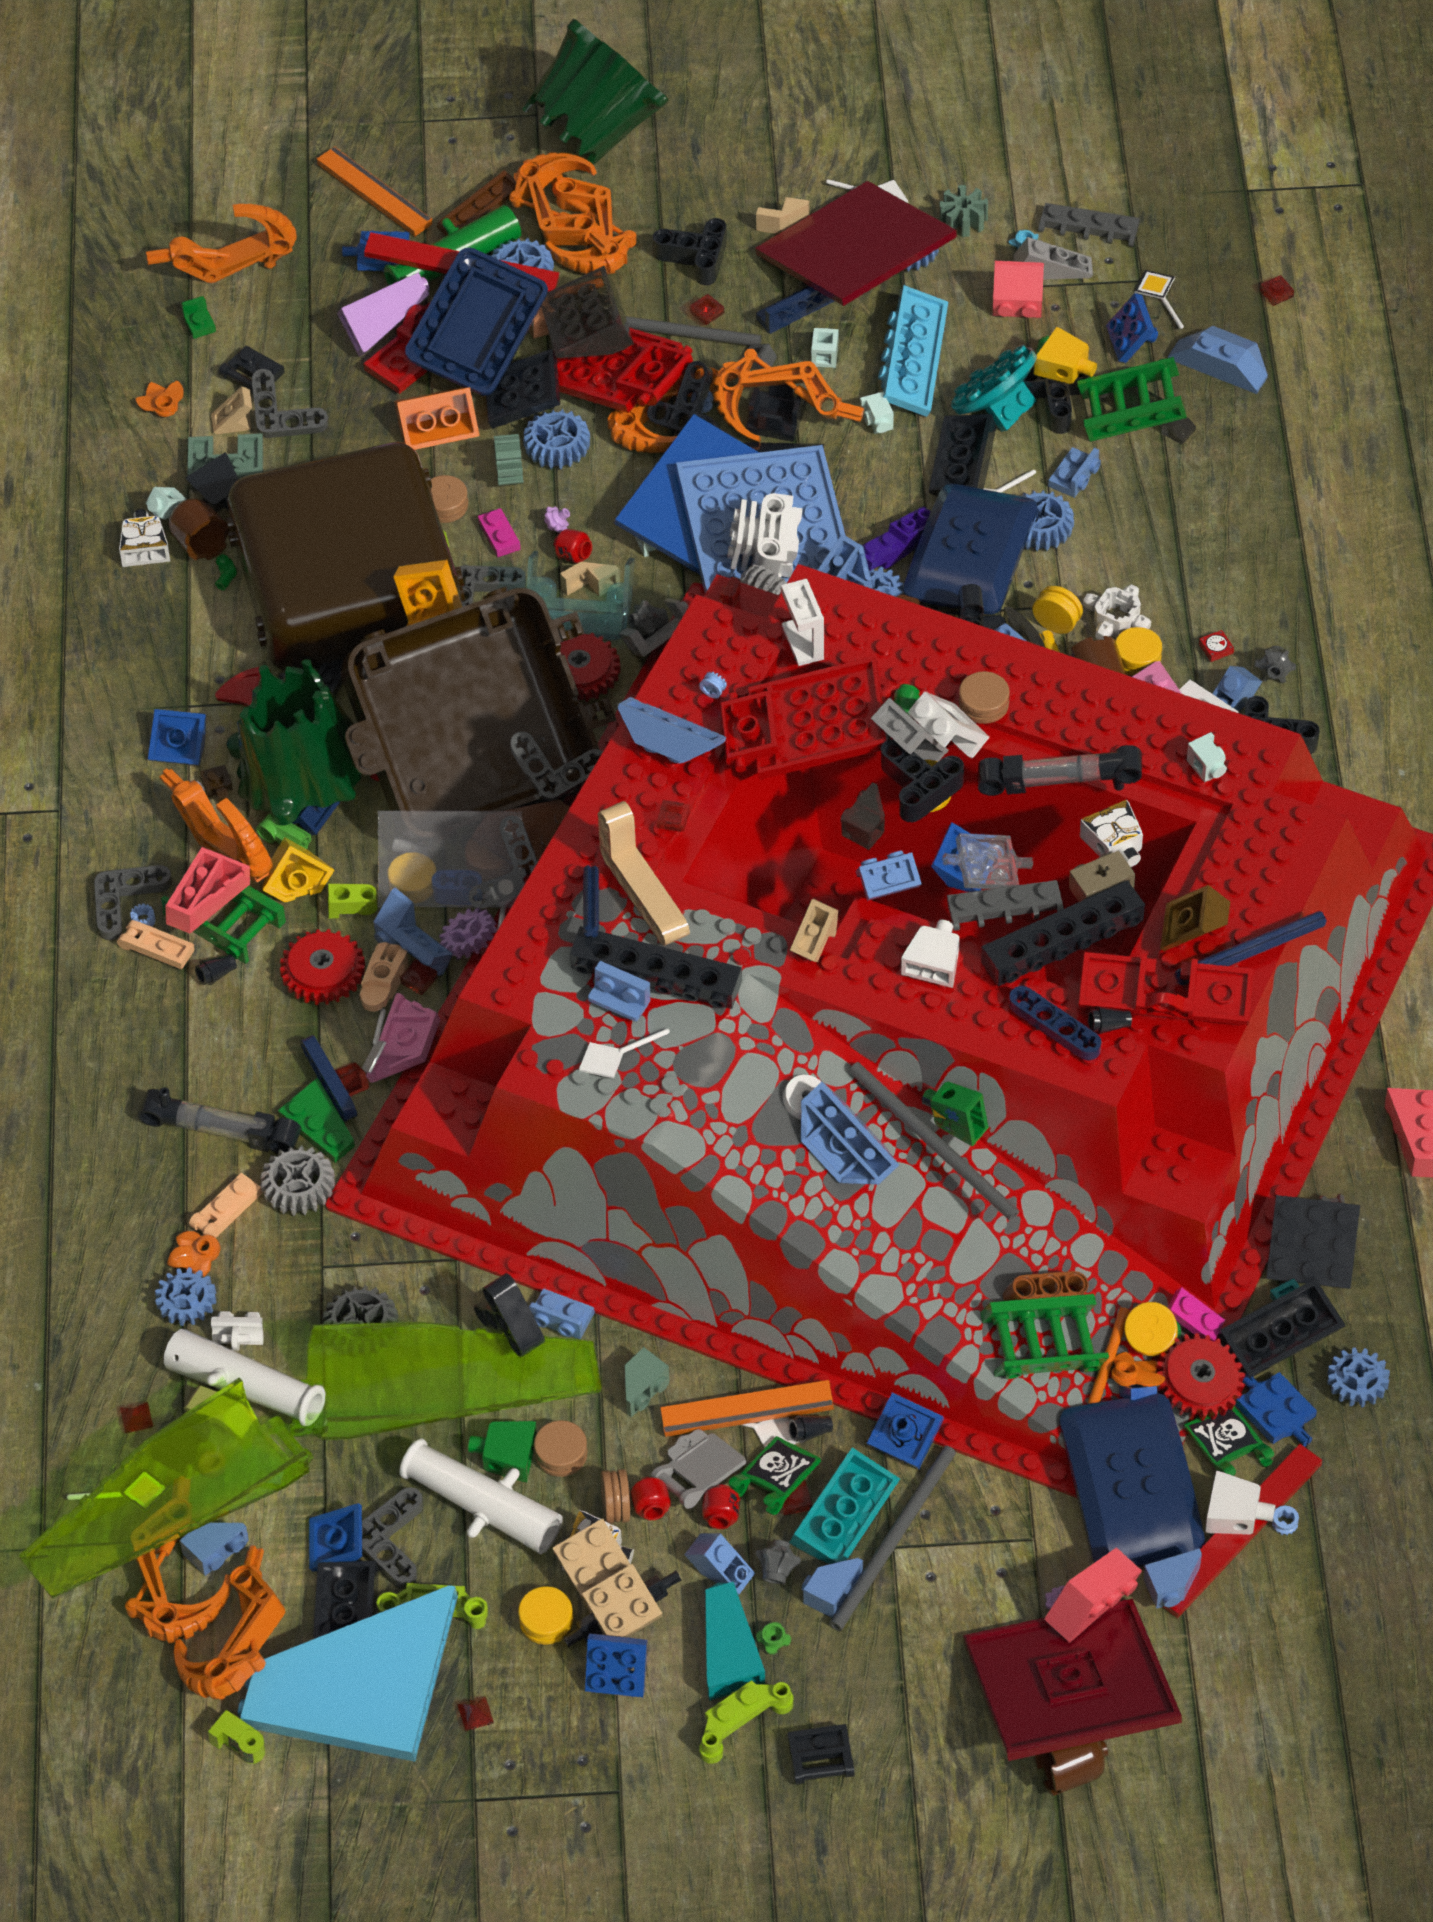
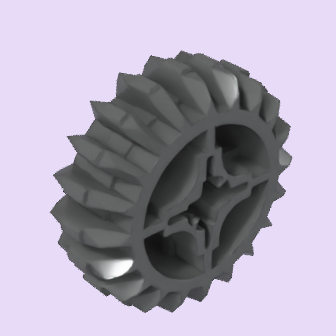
M366 1284L362 1290H358L354 1285L350 1292L343 1288L342 1296L334 1294L333 1302H327L326 1311L323 1314V1330L329 1343L333 1342L335 1350L342 1348L344 1355L353 1351L355 1357L358 1356L359 1352H364L368 1357L369 1351L374 1350L376 1353H379L380 1345L388 1348L389 1339H394L395 1331L398 1330L399 1326L397 1320L399 1318L398 1311L393 1300L388 1299L386 1292L379 1294L377 1287L369 1291Z

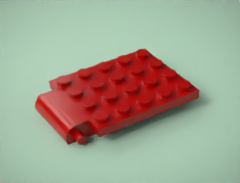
M586 315L554 350L557 355L559 392L627 413L637 403L641 406H655L683 375L688 365L693 362L691 355L693 351L687 345L683 347L680 342Z
M875 656L748 687V696L738 698L737 693H729L727 701L720 703L723 736L726 737L724 747L727 765L735 768L737 772H744L746 767L757 765L759 780L880 751L882 744L888 740L887 733L871 719L883 705L878 662Z

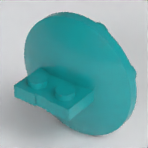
M1023 344L1013 350V352L1010 349L1005 350L998 356L997 361L984 370L979 368L969 375L971 380L968 383L961 384L954 390L956 395L951 403L954 412L957 415L985 409L988 414L993 415L995 424L1000 431H1007L1019 419L1018 417L1037 401L1023 382L1037 359L1036 353L1032 348L1025 347Z

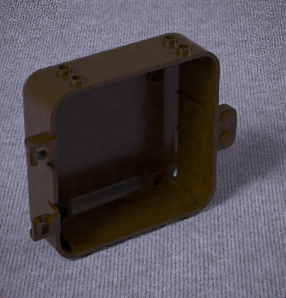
M391 442L248 475L237 480L231 487L228 494L230 517H226L231 548L236 547L256 614L255 622L260 647L265 646L269 660L279 669L286 670V667L303 669L301 663L303 660H310L312 667L322 665L325 662L331 663V661L337 659L344 660L361 643L360 640L364 639L365 636L380 630H384L385 634L406 627L408 619L393 577L399 566L447 560L460 601L465 602L461 568L454 566L433 501L429 469H423L419 455L409 445L401 442Z
M502 587L487 593L486 596L482 597L483 600L385 634L384 630L371 633L360 640L361 643L345 657L341 666V678L358 723L351 725L346 730L344 741L355 770L364 776L377 774L395 825L404 837L415 842H425L437 838L438 842L457 835V830L481 822L486 814L520 808L542 800L511 752V739L518 732H527L533 737L554 771L589 750L599 749L593 729L617 720L610 700L607 698L584 707L577 698L579 692L565 655L562 656L560 652V642L585 634L577 611L552 620L543 598L535 591L527 588H515L508 591L507 587ZM570 621L572 629L565 631L562 623ZM603 710L606 719L598 721L596 712ZM519 739L516 748L522 747L524 749L526 757L523 760L531 755L526 748L528 742H522ZM590 757L589 765L583 767L585 775L588 774L586 772L587 768L596 765L598 759L595 760L593 757ZM533 760L528 765L531 772L539 773L544 768L543 764L538 760ZM569 769L566 771L565 777L568 781L575 782L580 778V774L575 769ZM547 773L543 778H541L546 784L544 791H550L552 794H554L556 785L554 784L550 786L548 784L546 776H548L549 773ZM578 787L560 798L566 797L568 795L573 794L574 792L579 791Z

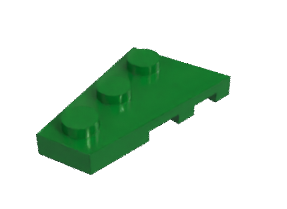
M318 1077L278 1110L280 1118H289L296 1121L302 1128L300 1134L334 1163L338 1162L355 1147L354 1139Z

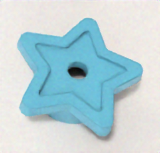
M1019 230L1016 238L1009 240V245L1019 249L1027 237L1037 240L1039 235L1029 230Z

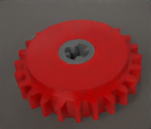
M591 633L590 635L583 634L560 642V652L562 656L565 655L579 692L578 700L589 702V699L593 697L599 699V694H607V687L614 688V681L619 680L620 657L617 655L616 647L611 648L610 641L604 643L603 636L597 638L594 636V633Z
M316 929V933L312 934L308 931L303 938L297 936V942L295 944L290 942L289 950L283 951L284 958L280 959V973L283 985L287 986L289 993L295 992L296 999L304 997L305 1003H308L310 1000L314 1001L315 1005H318L320 1002H325L326 1005H329L330 1001L333 1000L338 1003L340 1002V997H349L350 990L357 991L356 983L361 984L362 976L365 975V958L362 948H358L357 941L351 942L349 935L342 937L341 931L331 933L330 929H327L326 932Z
M1195 1333L1193 1339H1190L1187 1334L1183 1336L1181 1341L1175 1338L1173 1346L1171 1345L1166 1352L1160 1354L1159 1362L1155 1366L1157 1374L1165 1377V1381L1157 1386V1391L1165 1392L1163 1395L1170 1400L1172 1409L1175 1407L1180 1409L1178 1414L1180 1416L1186 1412L1189 1413V1419L1192 1420L1195 1415H1199L1201 1421H1204L1208 1414L1212 1420L1216 1419L1218 1412L1224 1416L1228 1409L1232 1410L1234 1408L1235 1401L1238 1398L1240 1399L1242 1395L1240 1392L1245 1387V1384L1242 1383L1245 1373L1239 1372L1243 1365L1235 1363L1237 1356L1235 1353L1230 1354L1228 1352L1229 1345L1221 1346V1339L1219 1338L1214 1342L1210 1340V1335L1207 1334L1205 1339H1200L1198 1333Z

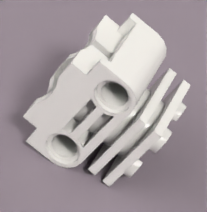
M771 493L763 498L758 518H755L756 501H752L749 515L746 517L747 500L742 499L740 509L734 510L733 518L736 522H732L730 528L732 540L731 546L728 547L727 558L732 559L731 569L736 570L739 554H742V571L746 570L749 556H752L751 566H764L773 573H777L779 577L790 578L793 572L792 562L796 559L799 540L797 528L801 522L802 508L792 507L793 496Z

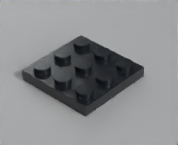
M553 348L510 363L495 391L492 394L486 395L488 423L492 429L560 405L557 355Z
M1276 1195L1266 1279L1282 1281L1295 1279L1299 1283H1308L1316 1279L1319 1285L1351 1289L1360 1205Z

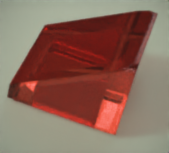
M356 1062L335 1070L350 1097L369 1088L365 1071Z

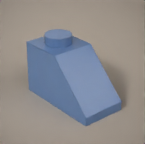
M394 888L374 920V936L378 943L387 942L400 945L399 942L392 938L395 929L416 925L414 902L397 888Z
M1200 1548L1145 1565L1144 1582L1156 1609L1164 1606L1173 1607L1185 1599L1200 1569L1202 1555Z
M855 1558L818 1567L813 1576L808 1575L802 1585L801 1590L804 1592V1604L833 1618L863 1572V1560Z

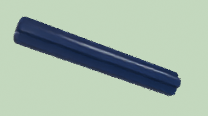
M587 865L584 867L583 934L586 937L592 936L595 938L599 930V869L597 866L591 867Z

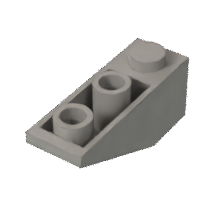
M1030 237L1025 239L1014 254L1015 262L1044 263L1043 280L1091 278L1093 276L1091 257Z

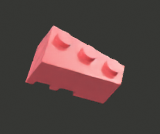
M201 847L166 904V924L189 934L192 933L250 885V866Z
M1387 1088L1384 1107L1392 1120L1393 1130L1401 1143V1150L1411 1176L1433 1178V1090Z
M1116 1547L1067 1582L1044 1620L1070 1643L1106 1610L1115 1606L1123 1595L1129 1596L1138 1586L1136 1580L1142 1570Z

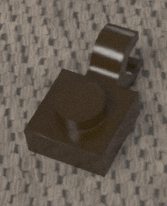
M225 764L200 771L201 780L208 797L216 795L218 803L229 797L228 791L233 790Z

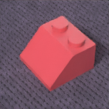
M995 261L993 316L1041 318L1044 263Z

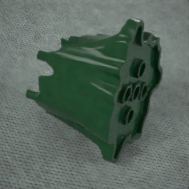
M573 18L567 25V33L557 56L521 109L527 113L535 103L541 108L545 106L544 115L539 120L545 127L547 125L551 127L556 120L567 115L566 127L558 138L565 144L571 136L579 138L580 141L575 152L580 156L591 152L587 161L595 165L633 129L664 107L669 99L648 82L623 56L598 39L579 21Z
M303 660L301 662L304 670L296 667H286V677L284 679H279L271 674L267 665L260 666L258 670L261 677L259 685L252 690L251 705L243 708L239 715L240 720L237 721L239 731L228 737L226 742L229 754L234 758L240 759L236 772L239 779H241L238 788L239 796L247 800L252 809L269 812L273 821L278 825L293 823L298 818L300 811L307 806L325 808L335 802L353 800L356 796L355 785L361 779V775L354 768L344 741L346 730L354 723L346 715L319 673L312 667L310 660Z

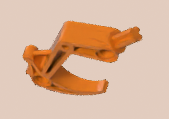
M556 152L547 155H536L534 159L523 161L524 164L518 169L517 173H514L516 187L515 191L511 192L509 198L512 205L516 208L525 205L535 209L539 227L546 242L550 241L553 245H594L602 254L604 252L607 254L611 252L610 248L613 246V243L602 234V228L596 223L593 215L590 213L569 214L563 211L561 213L553 211L543 190L555 177L568 171L582 170L594 176L597 173L594 165L582 157ZM530 198H532V199H533V203L528 202L527 200H529Z
M562 174L555 177L550 183L553 186L552 192L556 197L557 206L563 210L593 215L597 220V224L602 228V234L613 243V246L610 248L611 252L608 254L604 252L602 254L595 246L582 251H566L548 241L545 242V246L550 251L552 258L570 270L583 274L591 273L592 275H601V273L614 274L624 264L627 265V252L629 248L636 245V233L631 230L624 232L612 224L610 189L572 178H564ZM613 231H615L619 235L613 237Z
M233 204L235 217L255 219L266 230L218 250L203 248L186 237H177L171 240L170 248L147 251V263L150 265L172 261V265L177 269L208 283H214L256 262H263L264 267L273 268L279 258L293 251L292 247L296 241L297 233L292 222L277 210L256 204Z
M747 349L744 353V358L738 362L724 363V367L713 378L712 385L717 387V392L713 393V400L719 404L717 407L719 414L724 415V421L729 426H732L736 432L760 443L761 437L748 431L742 425L738 414L739 400L743 389L746 387L787 384L795 390L794 393L816 408L825 419L836 420L839 416L861 422L864 415L863 407L844 403L842 398L836 396L816 365L811 361L771 367L758 358V354L754 349ZM754 362L764 367V369L750 371ZM731 376L739 378L738 384L734 387H729L726 384ZM804 383L807 389H805L801 385L797 386L795 384ZM825 401H833L834 407L831 411L825 412L821 409Z
M704 368L696 371L695 379L698 380L703 377ZM711 368V370L713 371V378H715L719 371L715 368ZM685 372L659 401L666 403L672 396L677 397ZM731 376V377H729L728 380H727V383L730 382V381H732V380H734V379H736V378H738V377H737V376ZM711 383L709 391L713 394L717 392V387ZM637 403L629 413L614 409L615 411L608 417V429H610L612 440L617 444H622L623 448L629 450L635 449L637 452L643 453L666 452L677 436H661L643 426L649 420L647 411L650 405L641 406Z
M166 768L163 770V774L159 778L173 792L171 795L172 801L198 844L250 866V880L254 882H259L268 876L273 863L266 848L248 821L229 799L225 798L216 804V809L222 814L229 825L228 827L220 821L198 782L195 780L191 782L188 780L183 781L172 769L168 770Z
M183 1477L174 1480L172 1501L136 1529L130 1537L133 1554L144 1583L136 1598L127 1600L125 1604L127 1615L131 1618L138 1617L144 1622L146 1632L150 1638L154 1636L156 1639L167 1641L168 1643H175L179 1637H184L187 1640L194 1636V1632L205 1630L208 1627L207 1624L212 1623L226 1605L232 1589V1584L229 1581L230 1575L226 1574L220 1590L204 1602L182 1605L169 1603L167 1600L159 1567L165 1556L170 1555L177 1540L188 1534L193 1526L191 1518L192 1506L189 1504L191 1481L185 1480ZM178 1516H182V1517H183V1518H181V1519H179V1520H174L175 1517H178ZM146 1590L152 1602L141 1601ZM167 1618L172 1619L167 1623L161 1622L162 1620Z
M255 1545L250 1546L249 1550H247L244 1565L236 1567L229 1576L230 1583L239 1594L242 1618L218 1657L197 1663L187 1661V1647L181 1639L175 1642L174 1661L179 1677L190 1691L201 1697L207 1698L210 1696L212 1699H224L226 1696L238 1692L255 1672L264 1669L266 1661L258 1651L285 1614V1607L270 1586L262 1579L263 1575L259 1569L264 1550L262 1548L257 1549Z

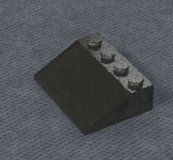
M605 266L547 292L541 307L557 358L612 355L634 344L616 285Z

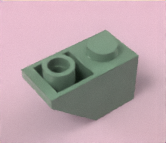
M645 1347L625 1364L627 1415L630 1417L638 1411H643L648 1406L650 1399L657 1392H663L670 1381L669 1366Z

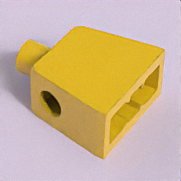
M1056 327L1037 354L1034 374L1071 384L1074 383L1080 373L1092 377L1096 372L1097 363L1088 360L1089 346L1087 343Z

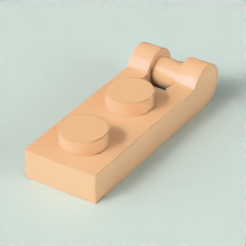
M131 920L128 923L125 934H121L117 939V944L124 950L132 949L181 970L195 951L193 943L135 920Z
M240 1173L201 1212H197L191 1217L189 1226L195 1230H201L203 1235L218 1237L262 1194L261 1186L243 1173ZM212 1219L214 1223H209L208 1221Z

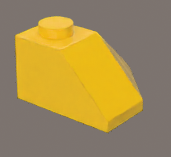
M284 837L271 858L273 865L269 875L265 877L262 890L283 902H289L307 894H317L323 890L334 869L304 847Z

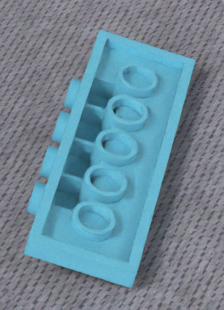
M905 285L900 290L897 310L890 313L887 325H890L891 329H888L885 335L884 343L888 344V347L884 349L881 356V361L885 362V366L881 367L878 379L882 381L883 398H887L889 403L927 417L932 407L948 301Z

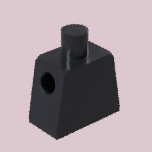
M224 452L187 476L186 481L189 488L214 511L219 512L225 508L229 513L228 494L233 484L239 479L227 453Z

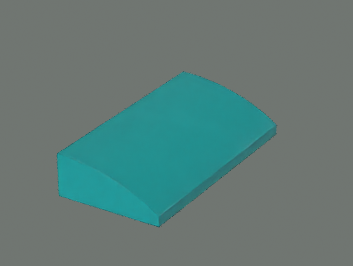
M852 1447L789 1543L828 1564L847 1561L900 1478Z

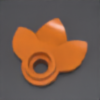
M179 381L173 382L167 388L150 382L146 390V396L136 398L137 405L141 409L153 411L161 417L172 416L177 412L178 402L184 396L183 387Z
M186 1231L176 1236L179 1247L170 1253L167 1265L172 1268L188 1269L190 1267L192 1274H196V1272L201 1270L203 1277H205L210 1272L211 1262L219 1256V1241L212 1235L201 1236L195 1231ZM209 1244V1248L202 1251V1248Z
M1128 1352L1120 1353L1114 1359L1115 1367L1112 1369L1111 1377L1121 1386L1139 1384L1152 1387L1158 1386L1165 1381L1164 1376L1156 1373L1157 1368L1155 1366L1157 1361L1155 1360L1134 1361V1358Z

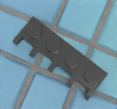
M1045 203L1038 231L1044 232L1045 228L1060 230V235L1065 236L1066 231L1084 234L1083 239L1087 240L1090 235L1108 238L1107 243H1113V239L1128 241V245L1134 247L1140 218Z
M1057 880L947 895V904L954 931L960 930V923L977 921L978 927H984L985 919L1004 917L1007 924L1012 923V916L1032 913L1033 920L1040 919L1039 912L1057 910L1058 912L1064 909Z

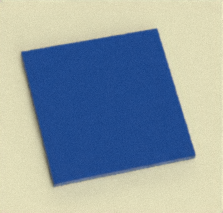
M693 414L617 516L614 524L701 575L675 465L677 462L759 452Z

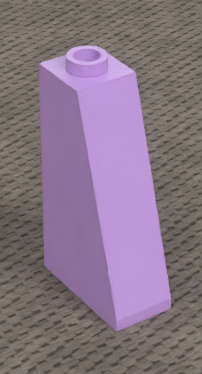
M419 272L339 310L337 314L359 357L369 351L402 321L412 306L420 304L427 298L430 288L427 280L424 277L421 278Z

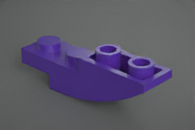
M923 506L890 523L888 532L863 544L869 570L871 571L878 566L887 569L915 550L931 511Z

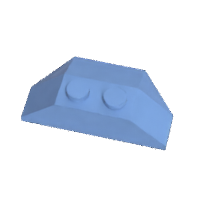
M1215 326L1180 339L1168 355V358L1174 357L1175 362L1255 394L1258 393L1268 377L1256 342Z
M841 534L818 571L870 588L872 581L864 547Z
M632 697L618 705V710L634 742L643 746L644 750L650 753H660L667 756V759L674 763L689 761L716 748L726 740V737L649 704L642 703Z
M823 1081L801 1100V1142L839 1183L879 1185L900 1166L877 1136Z

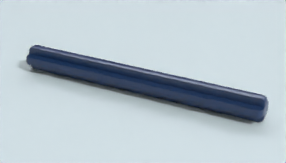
M1317 911L1203 958L1198 963L1221 966L1233 965L1324 927L1327 922L1326 917L1322 911ZM1181 968L1175 971L1174 976L1179 985L1189 983L1190 980L1180 979Z

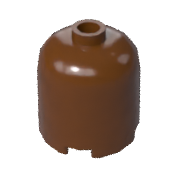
M196 498L187 499L180 502L172 510L168 524L170 532L192 559L196 561L201 558L211 560L226 548L225 540L229 533L227 523L205 501Z
M1103 636L1104 640L1095 641L1092 637H1088L1079 641L1071 648L1072 657L1126 675L1117 643L1109 636Z
M1102 1740L1034 1755L1037 1769L1043 1768L1048 1779L1043 1781L1046 1790L1050 1795L1055 1796L1098 1779L1104 1772L1105 1757L1108 1756V1749L1105 1741Z

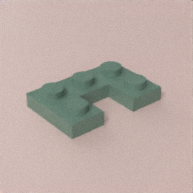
M263 433L238 435V453L227 454L238 479L263 472ZM213 436L188 437V476L221 455H214Z

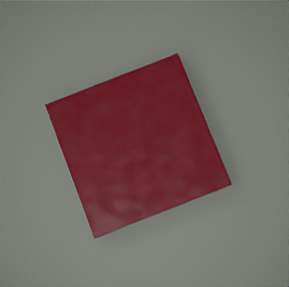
M866 181L757 246L755 250L759 257L845 306L957 237L956 229L870 181Z
M1133 1598L1118 1601L1115 1606L1106 1610L1070 1643L1044 1618L963 1635L966 1651L1008 1761L1182 1723L1181 1712Z

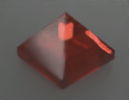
M148 1401L120 1408L125 1434L153 1427Z
M486 1696L457 1704L465 1731L494 1724Z

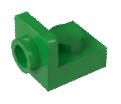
M204 296L181 303L183 319L193 339L216 332V326L207 310Z

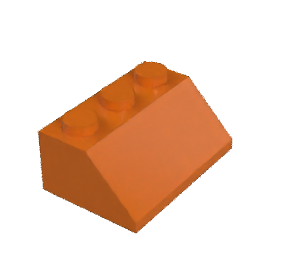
M460 387L394 401L404 444L409 445L414 450L480 436L470 387Z

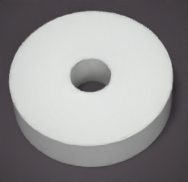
M799 1075L787 1084L783 1091V1104L793 1117L801 1120V1100L804 1099L802 1095L807 1096L821 1081L810 1075Z

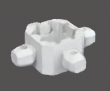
M1131 584L1126 586L1124 590L1117 587L1108 588L1101 598L1095 594H1087L1085 596L1083 605L1087 609L1094 611L1095 637L1098 640H1104L1103 636L1117 638L1121 632L1132 627L1150 629L1151 620L1144 615H1140L1141 603L1138 598V587ZM1118 606L1125 613L1129 611L1128 617L1124 616V618L1119 617L1115 619L1114 615L1106 614V609H1115Z

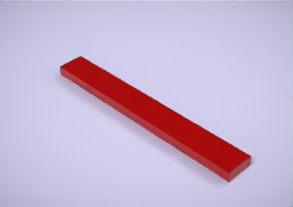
M370 232L364 250V257L447 274L460 251ZM500 260L543 280L548 287L547 296L554 297L559 280V272Z
M1299 1444L1260 1485L1259 1502L1275 1504V1510L1280 1506H1284L1322 1465V1459ZM1256 1519L1253 1533L1250 1535L1215 1533L1200 1549L1202 1553L1200 1569L1185 1599L1173 1607L1164 1606L1163 1608L1176 1618H1179L1269 1521Z

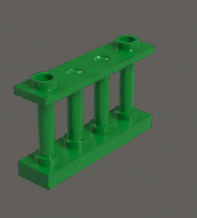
M1174 357L1077 381L1082 398H1089L1092 418L1084 419L1085 429L1090 442L1187 418L1181 395L1174 397L1171 377L1179 376ZM1161 380L1165 399L1150 403L1147 383ZM1137 386L1140 406L1126 409L1123 389ZM1113 392L1116 412L1102 415L1099 395Z
M247 886L232 899L238 905L217 927L205 921L193 931V933L225 951L227 955L231 954L235 960L238 959L244 964L249 961L247 944L266 924H272L280 929L286 922L284 906L251 886ZM164 895L161 898L163 914L166 917V904L170 898ZM245 912H252L259 916L238 939L226 933Z
M1094 1294L990 1302L980 1312L982 1323H993V1325L997 1326L1005 1360L994 1370V1376H1005L1006 1379H1015L1023 1374L1084 1369V1372L1099 1370L1101 1365L1109 1359L1108 1352L1094 1353L1086 1320L1088 1313L1097 1305ZM1071 1316L1072 1319H1075L1083 1352L1082 1355H1068L1060 1318ZM1045 1318L1046 1321H1049L1057 1357L1042 1358L1034 1324L1036 1319ZM1019 1320L1020 1323H1023L1031 1359L1016 1360L1008 1326L1010 1321Z

